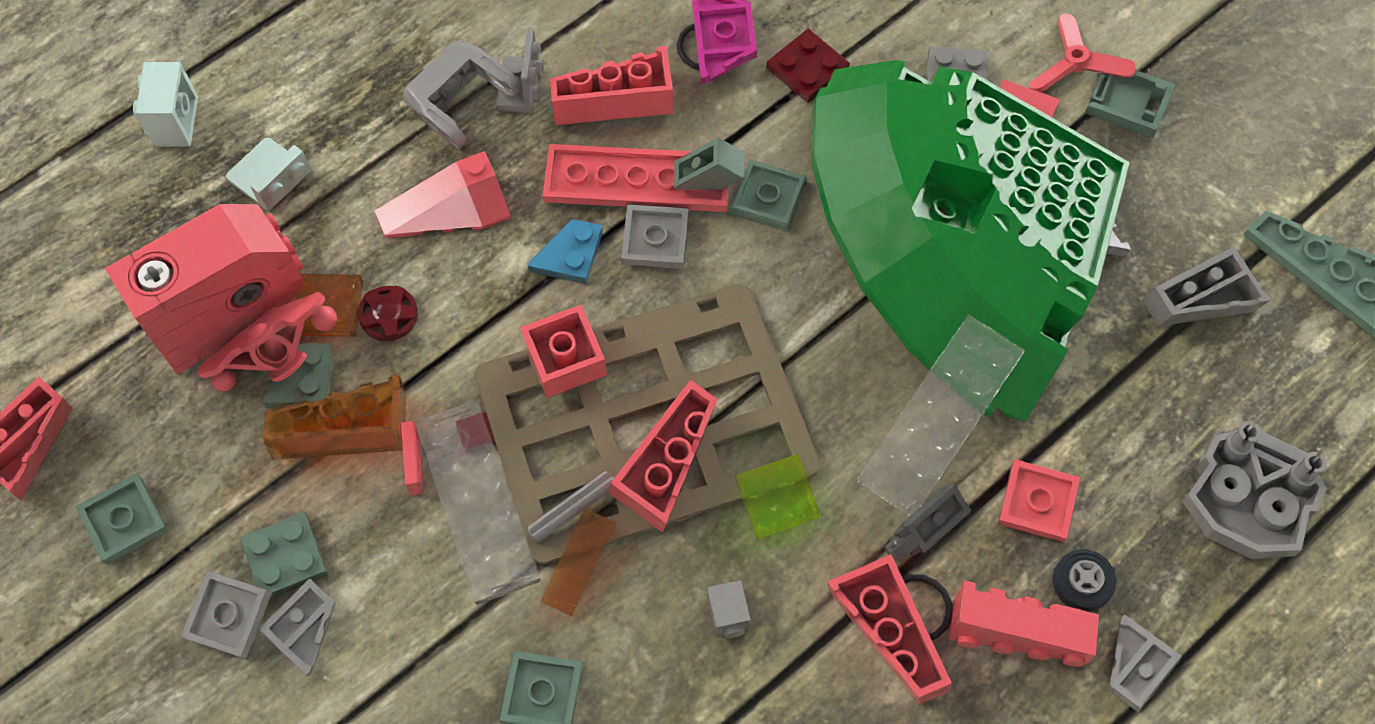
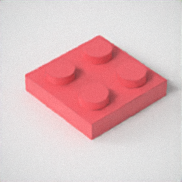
M1014 459L998 524L1064 543L1068 536L1080 477Z

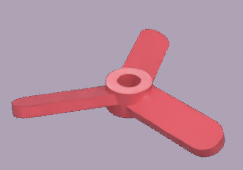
M1062 14L1058 20V26L1065 48V58L1032 80L1029 87L1032 90L1043 92L1069 73L1082 72L1084 70L1121 78H1130L1136 73V65L1130 59L1089 51L1087 47L1083 46L1076 19L1070 14Z

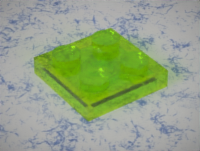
M799 453L734 475L756 540L821 517Z

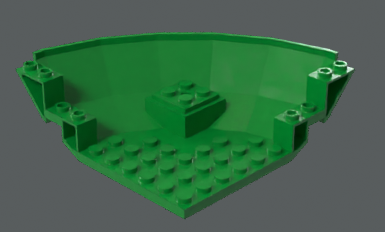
M902 60L835 69L827 87L820 88L813 101L810 161L828 226L861 290L906 349L973 409L989 417L997 407L1006 417L1016 418L1025 423L1068 351L1066 344L1070 329L1083 318L1097 289L1130 162L974 72L939 67L930 81L905 68L906 61Z

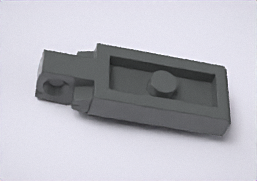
M948 483L906 519L900 525L901 527H898L895 531L898 536L894 537L884 547L888 555H892L893 559L902 561L909 554L915 556L919 552L925 553L971 512L955 484Z

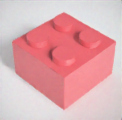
M582 305L520 327L524 345L546 398L607 376L605 358Z

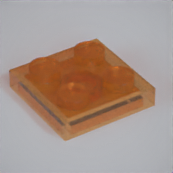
M301 274L304 284L296 294L295 301L320 292L325 297L322 305L330 306L337 314L336 325L328 331L316 329L311 323V316L305 320L302 336L356 337L358 307L361 302L363 289L362 276Z

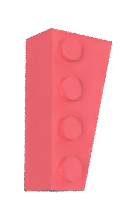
M666 45L656 48L655 53L645 56L643 52L631 55V60L615 64L614 60L602 63L603 66L593 71L585 68L550 78L555 125L674 114L673 87Z
M692 380L687 383L610 483L609 494L662 533L717 402L716 397Z
M888 555L827 582L831 595L918 705L951 691L952 682L892 555Z
M965 580L953 600L949 640L958 641L957 644L961 647L978 648L979 645L993 647L992 650L999 654H1013L1014 651L1027 653L1029 658L1040 661L1049 660V657L1063 660V664L1073 667H1082L1096 656L1099 614L1059 604L1050 605L1049 609L1044 608L1043 603L1039 599L1028 596L1015 600L1008 599L1005 596L1006 591L996 588H990L989 592H980L975 590L976 583Z

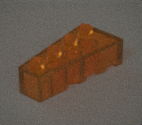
M400 374L388 377L389 381L373 385L372 382L359 385L360 389L340 394L339 391L326 394V398L311 403L309 400L265 411L263 442L272 460L403 451L401 423L405 422L406 392Z

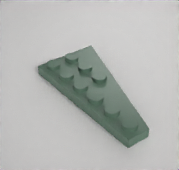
M1267 210L1245 231L1243 236L1375 338V255L1353 246L1346 248L1333 242L1334 238L1324 234L1321 237L1305 231L1302 225Z

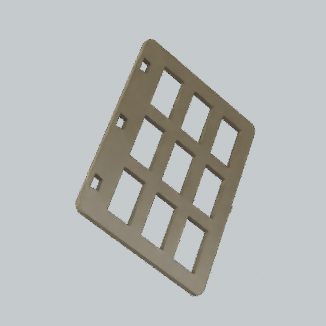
M736 284L592 329L605 358L606 367L657 351L667 378V382L602 402L594 380L576 387L583 406L582 409L516 429L507 398L542 387L527 350L482 363L475 371L477 385L532 559L538 564L546 565L656 529L614 498L619 514L550 535L540 543H537L528 532V527L544 515L540 502L579 490L605 471L615 478L636 451V449L620 454L610 425L611 421L673 402L690 380L708 391L759 374L771 405L707 426L695 454L706 485L680 493L666 525L674 522L679 524L688 521L689 517L813 477L817 474L820 467L819 457L749 287L743 284ZM717 301L718 308L701 313L699 305ZM738 325L740 326L751 355L689 375L686 374L676 345ZM624 329V338L611 342L607 341L606 334ZM529 359L531 367L515 372L512 371L510 364ZM779 425L790 452V458L725 478L714 448L715 445ZM589 428L591 429L601 460L533 482L523 449Z

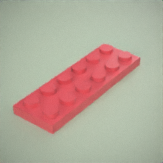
M549 144L543 200L545 203L627 207V204L688 208L694 211L727 212L728 187L722 190H678L674 188V161L692 151Z

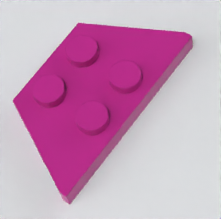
M691 0L701 85L707 84L757 57L751 2L746 0Z

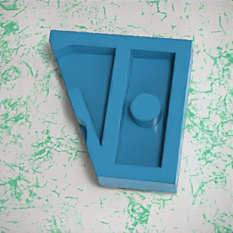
M572 219L529 261V272L587 284L602 237L603 226Z

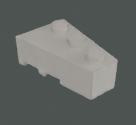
M1235 247L1155 287L1142 299L1158 326L1253 313L1270 301Z

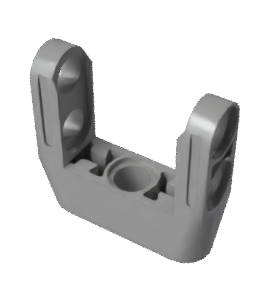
M457 40L451 43L407 85L403 92V100L426 125L459 150L468 142V139L457 127V123L445 114L442 109L478 74L507 96H515L522 89V84L510 70L482 49Z

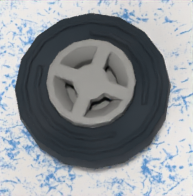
M1087 549L1074 550L1063 556L1054 568L1052 578L1054 591L1062 603L1068 607L1087 612L1098 610L1109 602L1115 593L1117 581L1114 568L1109 561L1098 552Z

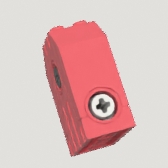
M219 204L131 253L132 256L129 254L105 268L136 321L177 375L200 362L199 359L204 360L216 353L258 319L266 310L292 302L304 284V280L299 272L304 267L295 254L294 247L287 236L284 237L281 233V229L271 213L265 215L259 205Z

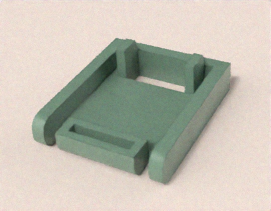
M1136 71L1130 78H1121L1101 73L1086 108V113L1095 118L1153 138L1175 84ZM1149 98L1161 102L1157 113L1145 109Z

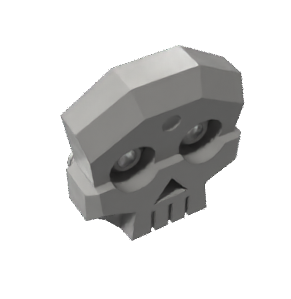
M1252 421L1243 422L1237 430L1214 435L1207 444L1197 465L1200 476L1182 501L1207 538L1250 559L1296 556L1302 550L1308 520L1318 511L1327 490L1319 475L1327 467L1326 458L1321 454L1317 459H1314L1318 452L1307 453L1262 432L1256 423L1252 427ZM1224 482H1230L1234 489H1228ZM1272 505H1278L1281 508V513L1276 512Z

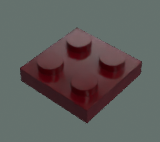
M808 28L767 61L766 68L805 102L809 103L816 97L820 88L827 87L834 70L847 68L850 66V62Z

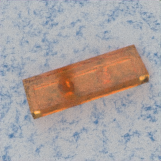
M584 508L541 599V603L571 617L573 616L615 526L614 521Z

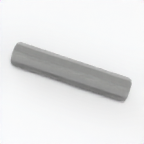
M607 471L598 475L528 527L531 537L537 543L542 542L609 493L610 483L614 478Z

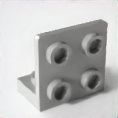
M532 30L527 31L524 57L503 56L502 65L520 80L522 89L515 96H507L498 90L496 104L498 112L533 114L534 102L540 101V84H537L538 77H543L544 63L543 60H540L541 44L536 42L535 34Z

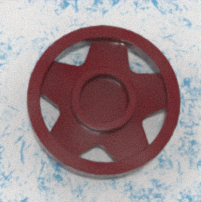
M397 285L382 286L368 291L363 296L358 307V320L361 328L368 336L379 341H394L404 337L414 328L418 319V308L415 299L408 291ZM404 298L410 302L411 306L403 304ZM368 305L370 310L364 314V311ZM409 321L402 329L398 331L400 322ZM379 326L383 333L375 332L370 328Z

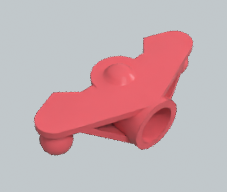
M320 292L280 307L268 309L252 324L209 357L199 367L197 374L202 379L210 377L212 386L216 390L223 392L231 390L236 385L237 378L232 369L270 371L268 377L273 382H280L292 375L306 359L307 355L304 352L297 351L305 320L311 316V323L316 329L328 331L336 325L337 314L330 306L322 305L325 297Z

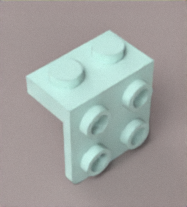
M265 138L227 173L226 177L232 185L269 212L311 172V169L303 151L293 145L287 151L271 138Z

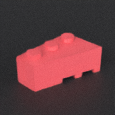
M40 377L35 379L0 412V483L19 500L23 499L72 411L71 406Z

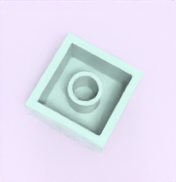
M144 62L142 74L138 76V100H135L133 103L135 118L139 119L144 133L149 136L155 147H191L198 95L181 62Z

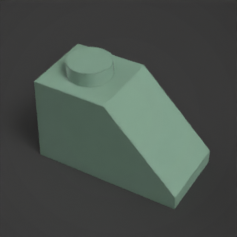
M716 138L674 161V188L678 190H722L744 179V151L720 138Z

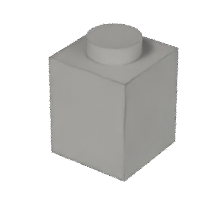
M742 581L707 587V598L716 636L724 635L725 638H735L745 634L744 630L750 629L751 620Z

